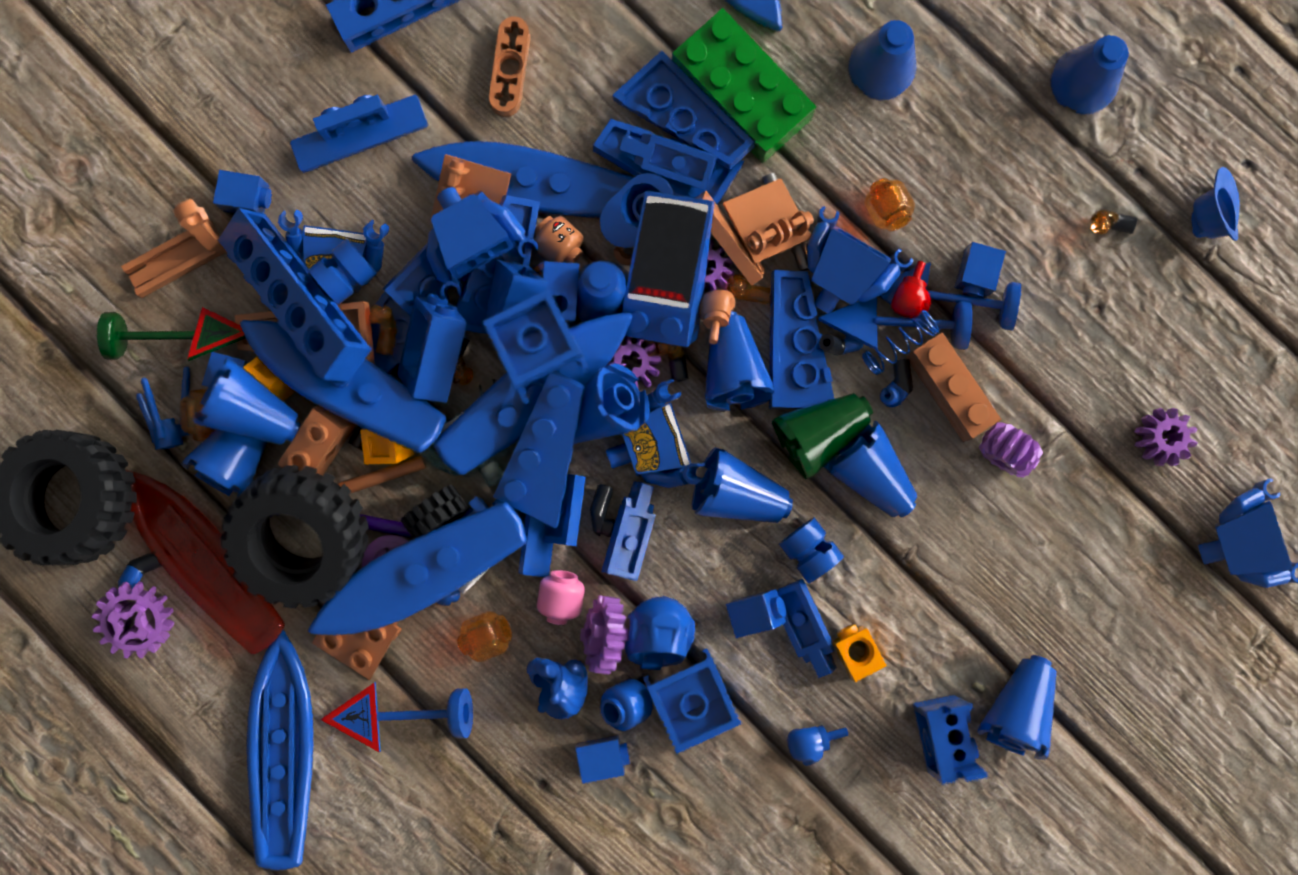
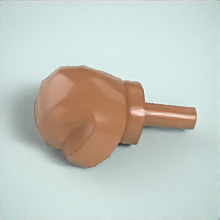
M713 290L705 293L701 299L699 317L700 320H704V325L710 329V344L718 343L719 329L728 325L731 312L735 308L734 295L728 290Z

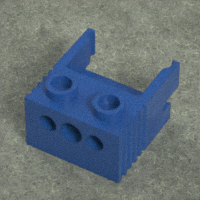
M549 289L483 321L524 404L529 403L528 398L525 396L526 390L524 385L574 360L578 366L583 367L584 374L589 373L581 351Z
M707 648L702 650L706 654L705 661L657 683L651 684L648 675L643 677L661 720L664 721L663 725L667 728L666 732L670 734L669 739L673 740L672 745L675 746L676 754L742 724L741 720L737 719L738 714L735 713V707L732 706V701L729 700V694H726L727 689Z
M954 695L913 703L927 773L932 775L942 785L957 782L956 779L962 778L966 782L988 778L984 768L975 761V759L979 758L978 747L973 737L970 738L967 725L971 723L969 710H973L972 704ZM955 730L954 737L948 740L949 732Z

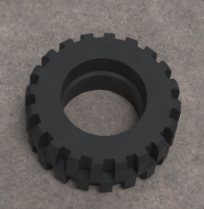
M64 430L36 431L33 436L26 435L18 439L15 443L17 447H8L1 455L4 460L0 463V534L2 535L0 543L6 550H14V556L23 561H31L37 565H78L79 563H89L97 560L99 555L108 554L115 547L113 541H121L127 533L124 526L126 523H132L135 512L131 511L132 502L137 503V492H132L131 484H135L133 472H126L125 470L128 462L123 455L115 454L117 452L116 447L112 444L101 441L99 437L90 434ZM67 466L72 470L79 482L81 500L74 519L64 529L59 530L52 524L46 513L44 498L47 485L53 475L61 468Z
M287 465L281 470L274 468L265 472L261 477H257L233 501L221 525L224 531L220 536L222 549H227L223 556L227 566H233L235 570L233 576L239 583L243 581L249 586L247 591L254 596L260 594L265 597V602L273 605L281 602L285 608H297L300 603L304 608L313 607L319 601L326 602L333 598L336 591H341L364 558V551L368 547L369 540L368 535L365 534L368 529L367 518L365 516L360 517V512L363 508L358 499H351L349 494L352 491L345 484L339 486L334 482V476L327 472L322 476L317 474L316 468L305 466L299 471L298 466ZM277 514L289 515L309 525L320 540L322 556L315 558L300 557L283 548L272 533L270 516Z

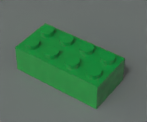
M724 8L720 9L672 53V61L755 142V148L751 152L762 164L813 118L817 106Z

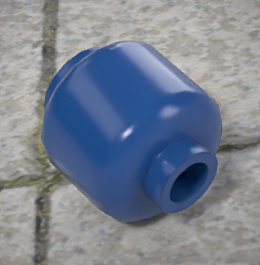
M631 678L623 680L609 687L602 694L601 715L604 721L616 730H630L646 721L652 713L653 702L646 686L638 680Z

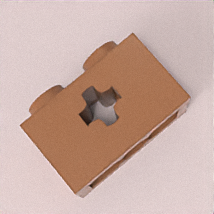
M321 406L313 408L281 457L278 465L282 468L287 465H296L299 471L305 466L316 468L317 474L323 476L356 424L337 416Z

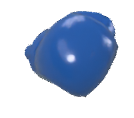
M823 725L793 729L787 737L789 752L793 759L802 761L805 766L813 765L822 759L824 751L830 750L829 741L848 736V730L845 727L826 732Z

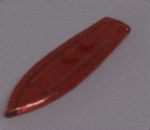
M126 470V472H133L135 484H131L132 492H137V503L132 502L131 511L135 512L133 521L152 554L156 555L157 560L165 571L207 615L248 653L254 655L270 646L284 629L285 623L273 604L265 602V597L260 594L256 596L247 591L249 586L243 581L239 583L233 576L235 570L233 566H227L223 556L227 549H222L220 536L222 534L188 499L166 484L147 475Z

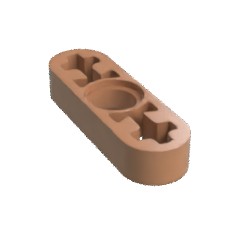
M515 16L504 19L499 26L489 91L491 107L496 114L502 117L514 115L521 106L530 44V33L527 23ZM513 28H519L521 34L516 37V50L510 49V37L506 34L512 33ZM507 59H514L519 63L518 71L512 75H506L500 70L502 62ZM503 83L509 84L508 91L510 98L513 100L508 101L506 106H501L500 101L497 99L502 98L504 95L505 87Z

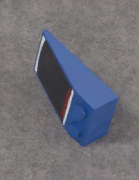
M645 191L622 313L628 312L632 314V320L625 336L688 347L698 339L700 326L699 307L704 293L715 201Z

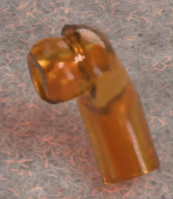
M741 274L732 275L727 279V290L734 295V298L768 305L771 288L758 285L751 286Z
M373 305L371 306L369 321L374 324H381L376 353L392 356L398 331L393 311L386 305L384 307Z

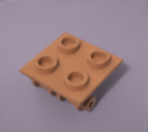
M445 154L431 217L443 210L437 196L441 191L450 187L456 188L461 199L482 191L490 200L499 204L502 196L507 195L511 173Z
M781 178L723 202V206L754 264L810 239L811 233L809 228L814 223L813 216L809 211H798Z
M398 622L379 629L357 634H316L312 644L366 679L371 680L392 640L398 637L402 628L397 626Z

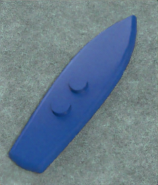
M471 141L451 143L415 153L411 157L416 165L438 182L445 154L511 173L507 195L539 201L538 213L600 218L602 209L607 202L634 178L558 154L500 142Z
M626 312L607 315L585 321L570 328L569 330L581 351L589 373L584 374L583 367L578 366L575 360L555 371L585 385L600 368L606 367L615 355L628 330L632 314ZM508 372L500 377L435 440L434 448L443 463L457 474L464 475L518 441L549 373L524 385L526 390L525 396L529 400L527 404L523 403Z
M242 320L240 322L241 329L249 345L265 366L291 389L313 403L366 430L418 453L425 451L439 437L446 421L445 415L424 399L413 398L405 385L367 359H364L349 382L327 381L320 378L314 372L312 364L304 354L297 350L294 340L287 331L279 326L278 322L263 320Z
M503 502L444 525L388 551L354 573L343 589L336 591L335 596L325 602L308 629L309 633L320 635L357 634L401 621L431 606L522 547L526 543L527 538L521 519L508 503Z
M282 629L277 631L257 670L247 717V777L255 864L260 868L269 870H287L302 864L313 766V712L310 690L297 651L286 632Z

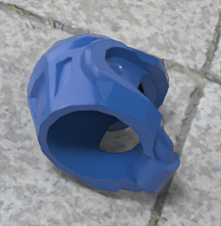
M667 596L653 597L641 602L627 618L630 624L628 641L625 642L624 650L628 659L640 665V669L661 670V667L682 663L694 641L695 635L694 620L685 606L676 599Z

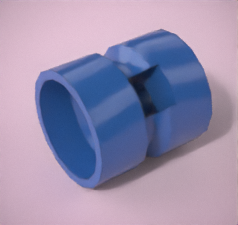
M347 238L332 250V257L330 259L323 257L308 269L317 283L338 305L354 293V285L363 286L377 274Z
M815 517L797 528L779 543V546L790 560L796 559L798 561L796 568L808 584L824 575L844 558V555L833 541H826L824 539L826 531Z

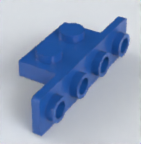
M378 94L375 96L363 95L356 98L353 104L342 108L331 107L324 110L321 116L313 118L317 131L291 140L290 145L300 171L306 173L428 127V122L417 95L406 97L388 105L383 104Z
M567 474L565 496L560 511L561 517L559 526L556 529L526 514L524 530L527 541L521 547L519 574L538 577L549 576L553 543L569 546L577 545L585 476Z

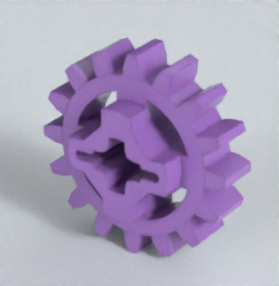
M127 581L120 585L118 589L112 587L105 593L106 597L103 596L96 603L100 609H97L92 614V618L100 621V623L93 628V631L103 632L104 637L99 643L102 645L110 642L112 644L110 651L112 654L122 649L124 650V658L128 659L134 651H136L139 658H143L148 650L155 653L160 648V643L164 644L170 637L167 631H170L174 626V621L166 618L174 610L170 607L164 608L163 603L167 600L166 595L159 598L154 595L157 587L153 586L148 591L143 590V582L139 581L131 589ZM137 611L138 614L135 617L136 621L134 625L130 628L129 626L132 623L131 619L134 613Z
M599 595L597 600H593V609L589 608L584 628L581 629L580 641H583L584 644L583 651L587 655L585 664L589 665L590 672L611 674V671L616 670V662L621 660L622 649H624L625 641H628V628L624 624L626 616L622 615L624 606L620 604L619 598Z

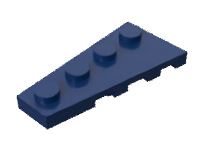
M663 51L659 52L612 95L614 102L690 147L718 156L716 162L729 170L755 148V142Z
M610 119L593 144L592 151L634 176L645 173L656 174L642 169L640 165L635 164L636 155L619 150L625 134L641 139L644 132L648 134L653 132ZM670 138V140H673V141H676V142H679V143H682V144H683V142L680 141V140H677V139H674V138ZM740 160L730 170L717 162L715 163L706 191L717 205L744 164L743 160ZM659 175L668 181L674 195L696 198L705 191Z
M773 270L771 272L769 376L774 385V393H772L773 398L769 401V408L798 410L835 399L831 385L833 380L830 367H827L824 350L819 346L822 333H819L816 320L818 314L809 275L805 271Z

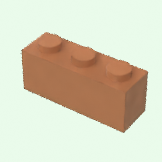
M943 332L906 356L907 359H910L911 366L963 442L975 438L1002 420Z

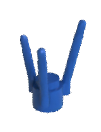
M188 366L183 368L179 424L175 423V418L161 420L148 379H141L145 399L141 393L136 395V399L150 431L155 450L184 445L182 437L190 435L187 424L190 390V368Z

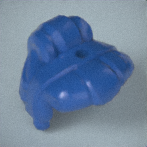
M535 658L530 661L526 670L531 682L536 687H542L538 698V712H546L549 716L561 720L577 715L584 704L588 692V675L584 664L576 659L569 660L564 665L557 661L554 662L543 658Z

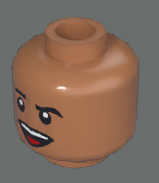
M548 216L535 228L534 240L538 244V251L535 248L534 250L546 261L575 263L582 255L583 251L580 249V246L583 242V235L566 218L562 216L555 218Z

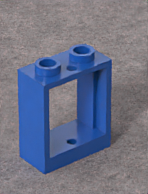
M430 293L427 298L415 296L397 375L409 389L413 398L447 403L467 321L460 315L458 309L448 302V298H442L438 294Z

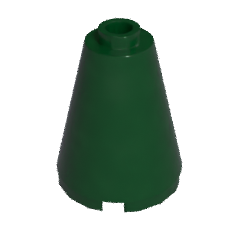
M851 393L779 415L773 419L772 426L782 448L786 447L791 456L789 459L804 479H808L820 471L871 423L870 415L873 414V410L864 396L858 397L856 394Z

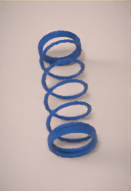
M922 310L919 312V317L933 334L925 330L912 318L920 335V343L910 338L899 327L908 347V351L904 352L886 336L894 352L895 361L889 360L877 350L876 352L882 363V370L876 358L869 351L862 353V358L872 373L879 375L881 372H884L885 366L882 357L890 363L897 362L895 348L903 354H909L910 345L907 338L916 345H922L923 336L920 329L931 336L939 333L936 322L927 311Z

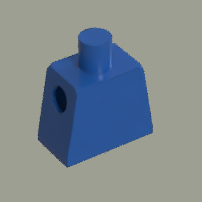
M497 259L486 316L491 318L545 291L548 282L530 266Z

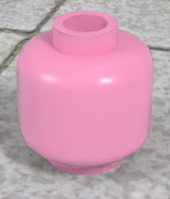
M563 570L550 572L549 576H545L540 581L537 610L547 617L549 623L556 625L567 624L568 620L575 619L581 614L585 592L583 583L578 580V576L575 573Z

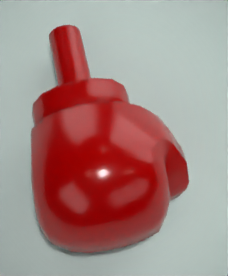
M923 261L917 262L913 276L903 278L893 296L891 308L898 315L906 318H916L922 310L929 311L931 297L926 290V282L921 279L926 265Z

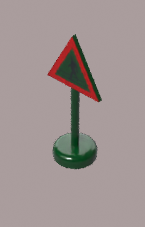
M204 307L201 309L195 331H128L125 320L116 312L102 313L97 325L98 348L106 360H118L124 356L128 340H192L187 358L188 361H191L246 338L239 324Z

